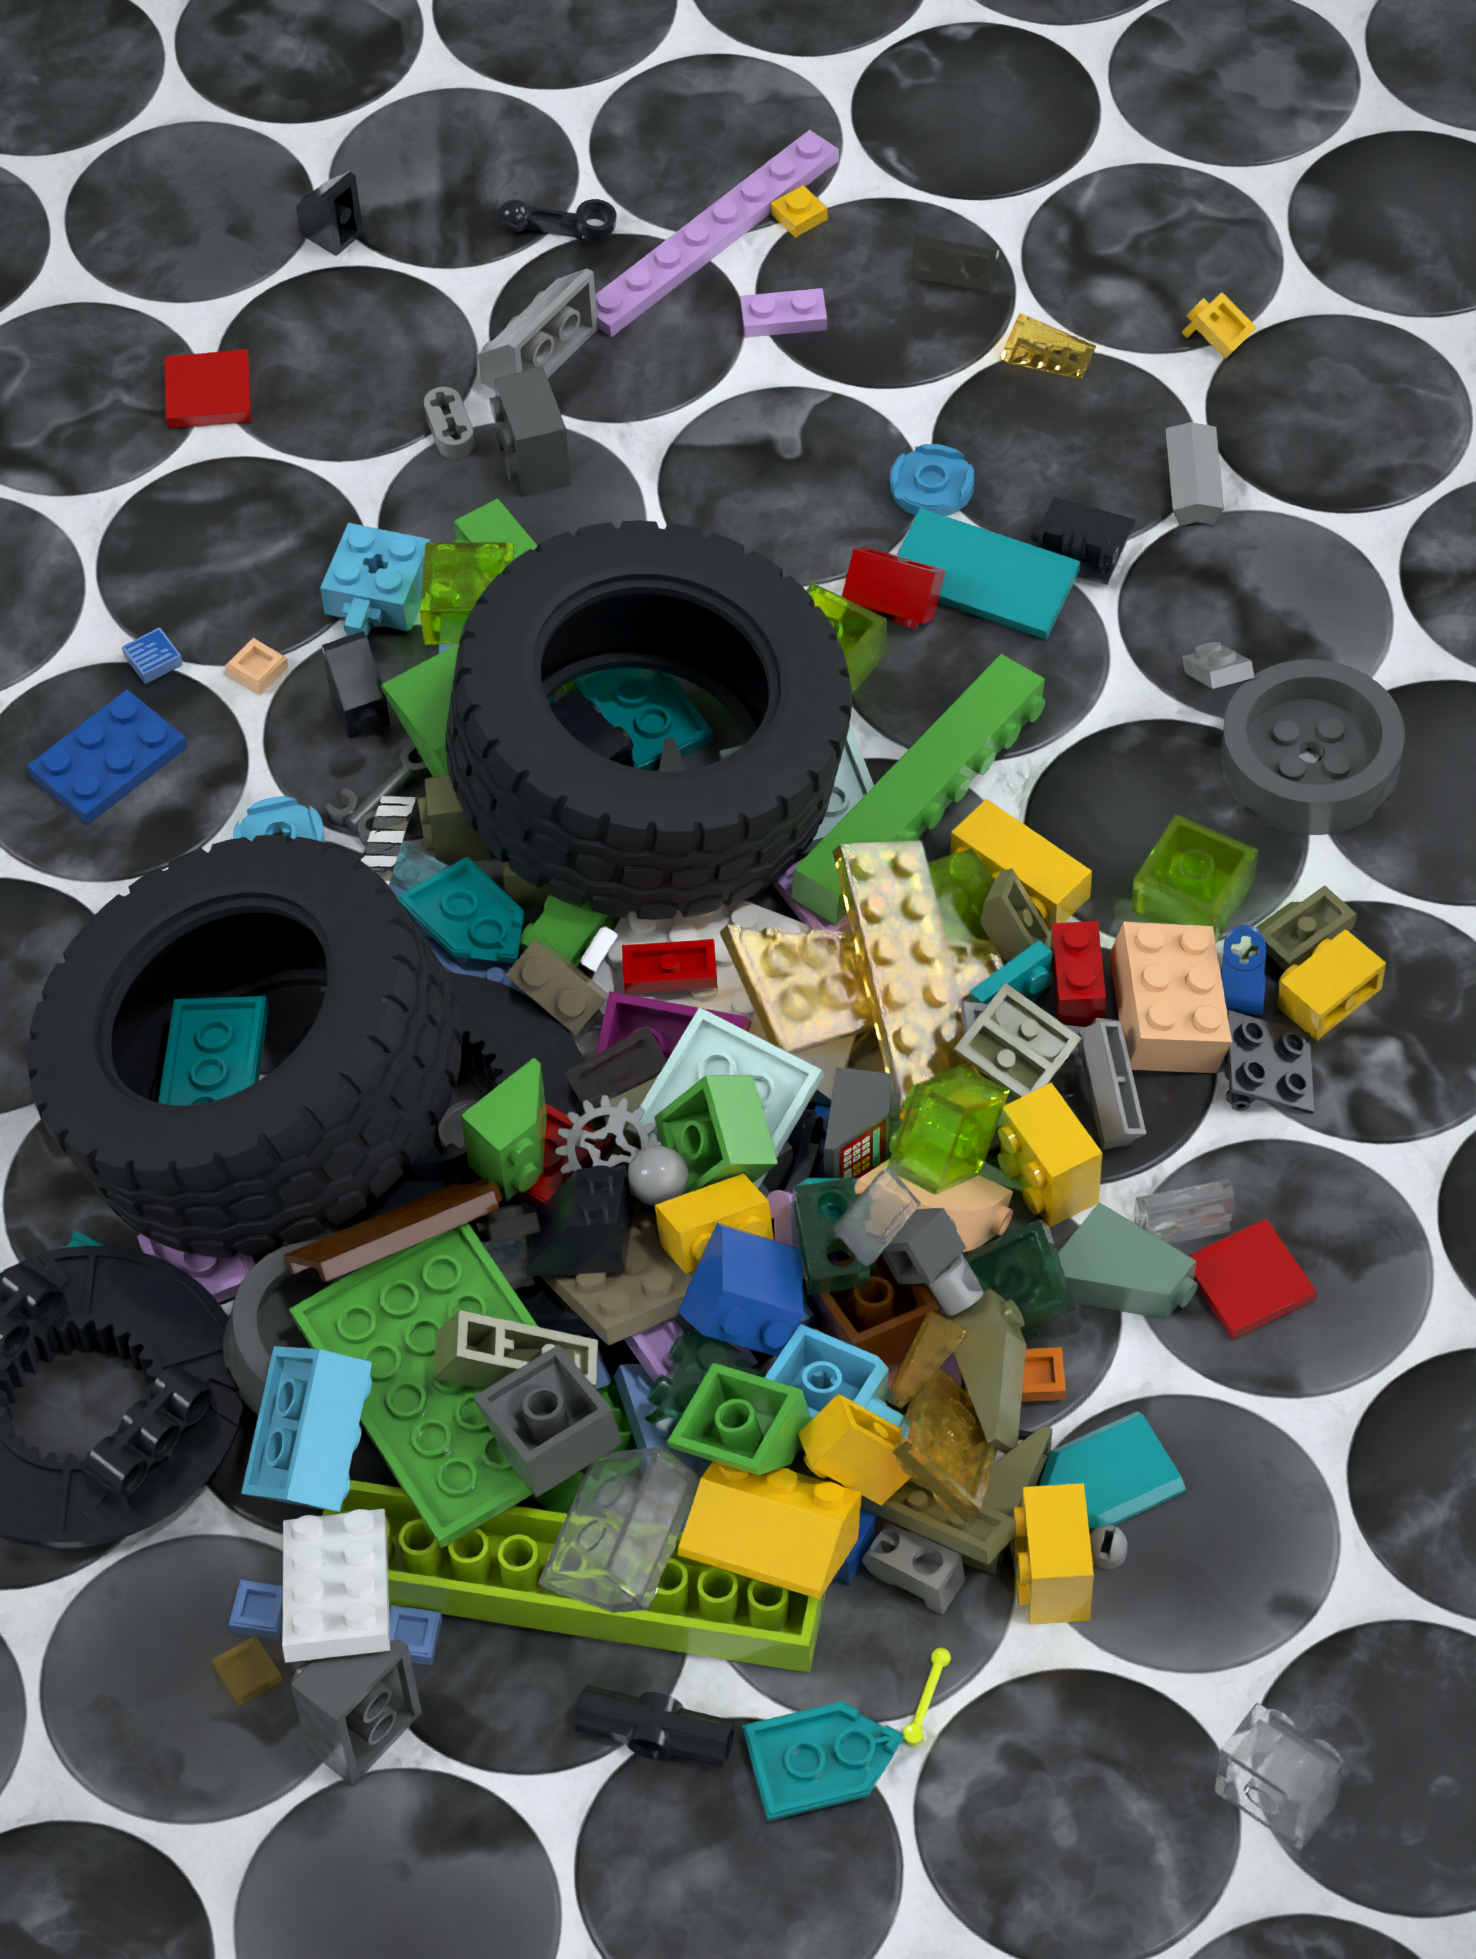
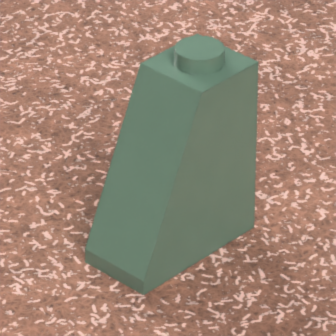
M1099 1202L1044 1269L1043 1295L1053 1300L1167 1319L1178 1305L1182 1308L1185 1307L1197 1289L1198 1283L1194 1281L1196 1260Z

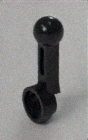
M512 199L506 201L500 207L498 213L499 222L507 231L520 232L527 229L572 236L579 240H582V235L590 240L605 239L614 231L617 218L615 208L610 203L600 199H590L582 202L577 207L576 213L531 207L520 200ZM591 219H597L603 221L605 224L601 226H592L588 224L586 221Z
M805 1108L787 1139V1142L793 1148V1154L796 1156L785 1191L793 1194L796 1200L806 1202L804 1195L796 1194L793 1188L806 1178H815L819 1164L824 1156L819 1153V1145L823 1134V1118L817 1116L814 1110ZM773 1219V1220H772V1229H773V1234L775 1235V1231H774V1219ZM798 1220L799 1229L804 1230L806 1222Z

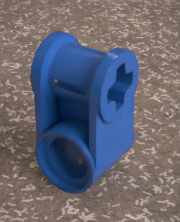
M1247 924L1234 927L1226 935L1220 973L1227 1011L1230 1010L1244 1015L1262 1016L1266 975H1264L1266 944L1262 933L1254 926ZM1242 936L1250 937L1251 944L1259 946L1257 951H1250L1248 959L1239 958V951L1231 949L1232 944H1240Z

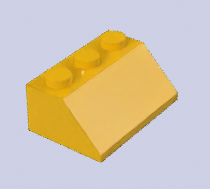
M713 1461L700 1479L678 1547V1555L821 1599L858 1541L862 1492L840 1486L834 1482H826L796 1473L787 1468H779L762 1475H755Z

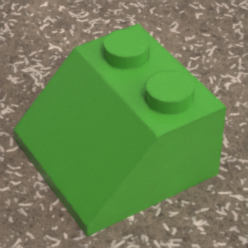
M535 1058L531 1059L461 1114L468 1166L482 1179H488L489 1183L497 1180L501 1196L506 1201L519 1191L525 1192L537 1182L540 1174L543 1173L547 1112L541 1064Z
M705 1075L654 1116L662 1146L672 1148L685 1160L689 1177L687 1189L682 1195L742 1173L753 1183L778 1164L774 1144L770 1138L763 1113L762 1101L758 1095L753 1075Z
M712 1363L667 1443L669 1448L755 1475H762L790 1465L802 1446L798 1433L812 1419L802 1389Z

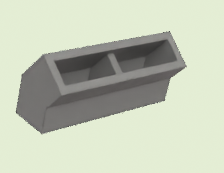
M1189 422L1166 428L1172 507L1179 525L1184 526L1196 522L1215 525L1224 510L1216 427Z
M1098 1021L1079 1031L1078 1035L1082 1039L1078 1046L1101 1149L1106 1150L1131 1145L1134 1139L1146 1135V1130L1121 1021Z

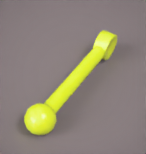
M939 1647L932 1652L931 1660L933 1666L912 1724H908L903 1730V1734H905L904 1742L909 1746H918L923 1740V1729L921 1727L942 1668L951 1661V1655L945 1648Z

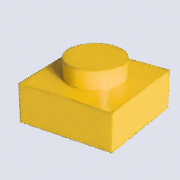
M802 185L771 202V215L796 238L828 220V208Z

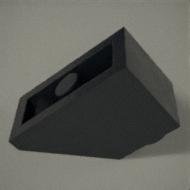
M351 172L323 182L313 192L305 195L300 203L296 205L300 234L334 256L340 254L364 233L356 176Z
M361 631L323 644L322 649L331 700L348 737L351 738L362 733H370L380 727L389 725L390 718L387 698L380 687L382 682L365 632Z

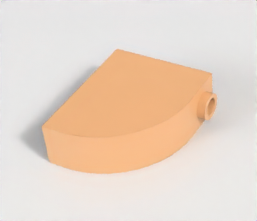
M911 1144L857 1179L842 1223L881 1240L911 1210L944 1208L947 1215L955 1222L957 1232L966 1246L963 1252H968L982 1246L995 1235L1001 1236L1005 1232L1013 1214V1210L1008 1208L1014 1191L915 1144Z

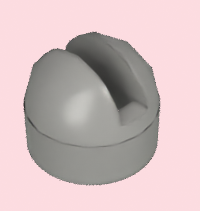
M1101 1525L1093 1530L1090 1534L1092 1563L1102 1569H1114L1120 1566L1126 1559L1128 1548L1127 1539L1121 1529L1112 1525ZM1104 1538L1113 1539L1110 1554L1101 1552Z

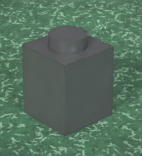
M944 1208L911 1210L876 1243L898 1284L931 1283L966 1249L957 1232L955 1222L947 1215Z

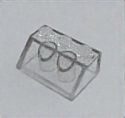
M664 1446L609 1452L594 1461L586 1471L538 1583L545 1589L611 1613L647 1610L657 1593V1586L668 1559L675 1550L676 1540L686 1516L691 1510L701 1478Z

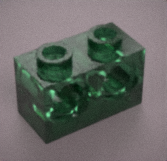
M853 1177L794 1186L791 1203L808 1294L867 1286L870 1269L877 1268L876 1251L873 1240L864 1239L861 1223L868 1221L867 1205L864 1193H855ZM824 1205H835L842 1210L844 1215L837 1220H829L824 1218L818 1209ZM833 1251H843L852 1258L853 1262L848 1266L838 1267L828 1260L827 1255Z

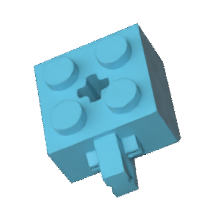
M348 523L320 587L324 614L346 618L344 631L347 634L345 637L364 631L367 637L373 624L404 631L411 630L435 574L431 540Z
M803 1324L799 1325L764 1377L802 1389L811 1419L839 1393L904 1430V1415L887 1407L885 1403L888 1391L889 1368L874 1354ZM801 1446L799 1450L805 1452L803 1446Z

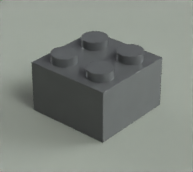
M544 367L494 379L496 397L489 398L493 419L499 425L493 426V435L498 451L505 450L507 457H504V466L509 482L517 481L522 497L571 485L566 427Z

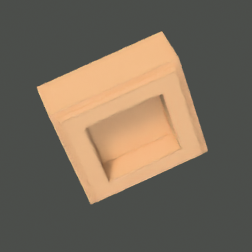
M253 638L225 665L227 676L261 695L288 668V662L285 656Z

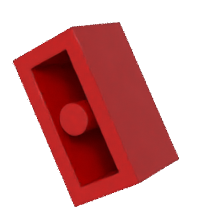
M868 547L856 548L852 552L840 600L853 603L852 610L855 612L877 616L878 611L894 615L893 622L896 624L918 628L919 623L923 624L934 619L946 570Z
M1098 921L1052 923L1050 950L1052 951L1051 969L1056 1019L1064 1025L1090 1026L1095 1018L1105 1019L1106 993Z

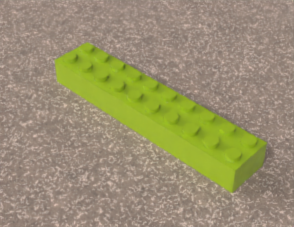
M350 1480L349 1492L344 1501H342L340 1512L323 1510L322 1516L349 1513L358 1509L368 1511L385 1509L389 1606L437 1611L445 1615L807 1673L811 1672L826 1591L821 1599H817L679 1556L678 1547L683 1534L680 1531L512 1506L447 1546L440 1548L402 1488Z

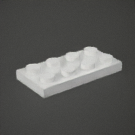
M358 1509L343 1514L326 1516L306 1515L298 1519L283 1520L282 1646L285 1663L390 1651L388 1548L385 1509L369 1511Z

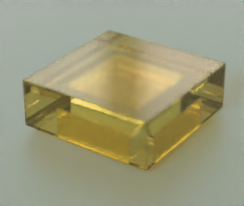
M256 1635L211 1660L214 1670L238 1707L282 1682L280 1672Z

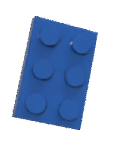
M126 689L28 764L27 769L29 776L88 826L188 747L186 737Z

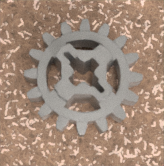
M604 1095L601 1099V1107L594 1109L593 1105L586 1100L583 1101L585 1110L583 1116L580 1117L571 1111L568 1113L567 1116L573 1127L571 1130L559 1129L558 1135L567 1140V1146L556 1148V1155L568 1157L569 1162L564 1164L560 1170L562 1174H569L577 1169H582L577 1160L576 1147L589 1152L594 1162L593 1166L619 1167L623 1164L629 1165L641 1150L654 1145L661 1146V1142L648 1139V1135L657 1127L654 1122L642 1125L640 1120L645 1113L642 1107L636 1109L631 1114L627 1111L628 1099L622 1098L617 1107H611L608 1096ZM610 1116L606 1127L594 1133L582 1130L594 1119ZM627 1122L638 1133L641 1141V1150L628 1145L623 1135ZM608 1136L616 1137V1146L631 1156L628 1157L622 1154L620 1156L611 1155L608 1162L602 1161L600 1150L586 1141L589 1140L595 1143L597 1141L606 1142Z

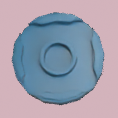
M923 444L915 447L914 452H910L906 456L904 452L897 457L890 471V492L896 504L907 513L917 515L919 509L922 508L943 516L952 515L965 507L974 493V469L971 463L969 465L964 460V455L957 449L942 444Z

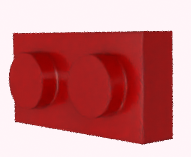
M714 939L622 945L625 994L718 988Z

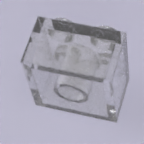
M1256 1702L1221 1748L1215 1793L1302 1851L1337 1803L1345 1761L1340 1758L1335 1748L1326 1741L1317 1738L1313 1740L1296 1729L1293 1721L1281 1711L1276 1709L1269 1711Z

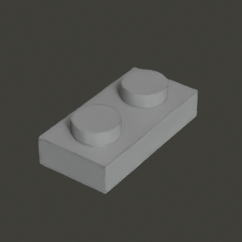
M1220 642L1201 644L1195 647V653L1182 656L1185 673L1212 689L1255 678L1252 661L1224 645L1221 646Z

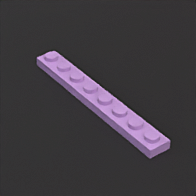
M808 130L595 294L598 329L609 337H613L770 215L771 202L802 185L806 187L839 161V149L811 130Z

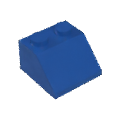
M717 1223L685 1293L678 1313L704 1336L779 1357L797 1330L803 1316L801 1250L795 1246Z

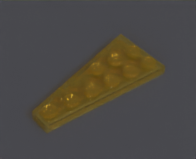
M726 925L719 932L769 1043L792 1055L968 1000L971 989L1004 966L992 940L942 937L939 941L915 940V936L898 935L895 939L877 938V935L874 933L824 930L790 933L782 932V928L765 927L762 931L743 930V927L738 925Z

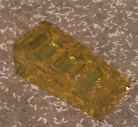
M1019 313L1000 359L1011 364L1082 380L1096 345ZM1054 349L1062 351L1061 355L1053 353ZM1070 353L1079 355L1076 362L1068 359Z
M932 1311L927 1312L885 1396L886 1400L899 1408L906 1405L963 1342L970 1330Z

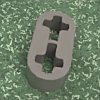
M437 387L430 390L424 398L425 415L438 451L441 455L450 459H461L468 456L475 446L473 426L460 394L449 387ZM439 406H445L450 411V414L443 415ZM455 430L459 440H453L449 436V432Z

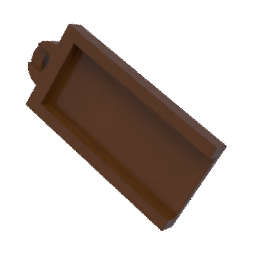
M483 1179L466 1185L452 1184L284 1254L289 1272L295 1274L310 1267L316 1268L319 1271L321 1280L327 1282L498 1210V1202L502 1200L501 1191L497 1180L489 1183L488 1179Z

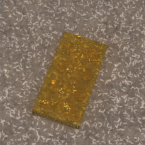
M932 1361L919 1373L893 1454L896 1456L899 1466L907 1475L914 1479L919 1478L933 1491L935 1500L945 1511L951 1514L956 1513L967 1523L981 1510L998 1449L987 1442L970 1395Z

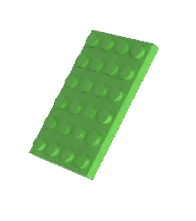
M468 1222L367 1264L289 1309L294 1322L312 1349H322L372 1362L370 1371L372 1380L371 1391L363 1404L359 1423L440 1548L447 1546L533 1494L509 1464L475 1403L473 1396L485 1389L433 1379L436 1332L458 1310L538 1327Z

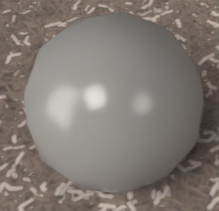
M654 1145L641 1150L629 1164L627 1180L631 1192L645 1205L655 1206L656 1204L681 1196L687 1189L689 1172L684 1158L675 1150L669 1147Z

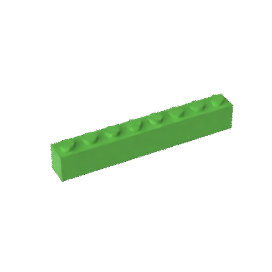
M1000 654L794 868L791 898L835 925L848 912L854 913L863 903L868 890L875 883L880 885L886 880L893 864L901 855L907 857L913 851L919 836L927 828L932 830L937 826L944 814V810L951 802H959L966 794L970 782L978 774L984 775L987 773L994 762L995 756L1002 748L1008 749L1014 744L1020 729L1028 721L1034 722L1037 720L1045 706V699L1042 698L1045 678Z

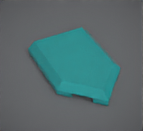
M468 856L396 896L406 912L451 956L511 963L517 961L524 910Z
M1138 1411L1051 1450L1039 1486L1084 1483L1088 1526L1091 1532L1101 1525L1115 1526L1186 1493L1182 1476L1144 1415Z
M843 1701L742 1725L745 1744L767 1821L868 1797L905 1738V1734L888 1725L883 1727L861 1715L858 1709Z

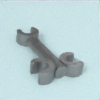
M411 744L402 750L400 755L401 766L360 805H358V799L354 792L343 789L340 792L342 803L347 807L337 809L328 803L325 806V811L329 822L337 826H347L351 831L358 832L360 841L366 846L381 796H395L411 780H424L431 776L424 761L412 763L418 757L416 747Z

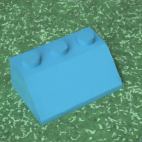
M273 1347L241 1494L315 1509L340 1512L342 1501L346 1498L350 1488L348 1473L352 1454L357 1448L361 1437L359 1422L363 1404L371 1391L372 1380L370 1371L372 1362L322 1349Z

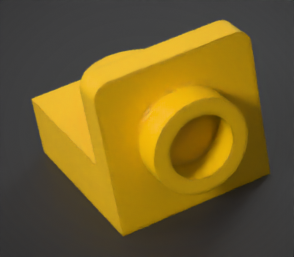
M1221 292L1211 303L1203 298L1186 315L1192 322L1181 333L1188 338L1197 329L1226 359L1257 327Z

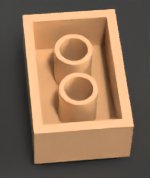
M1123 922L1109 956L1118 1017L1122 1024L1132 1070L1217 1073L1232 1043L1213 926Z

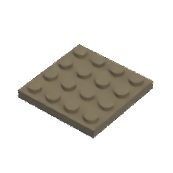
M634 1195L631 1196L633 1221L625 1272L540 1276L608 1346L680 1315L678 1310L695 1271L685 1274L660 1245L657 1230L655 1206L643 1204ZM533 1229L514 1237L516 1253L526 1263Z

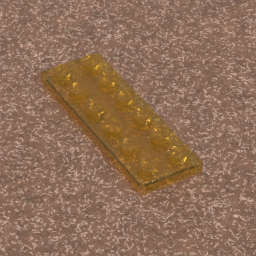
M922 841L840 844L832 852L885 1071L887 1073H894V1092L902 1093L901 1113L953 1109L963 1092L978 1089L983 1099H986L979 1070L953 1052L964 1036L961 1015L962 1000Z

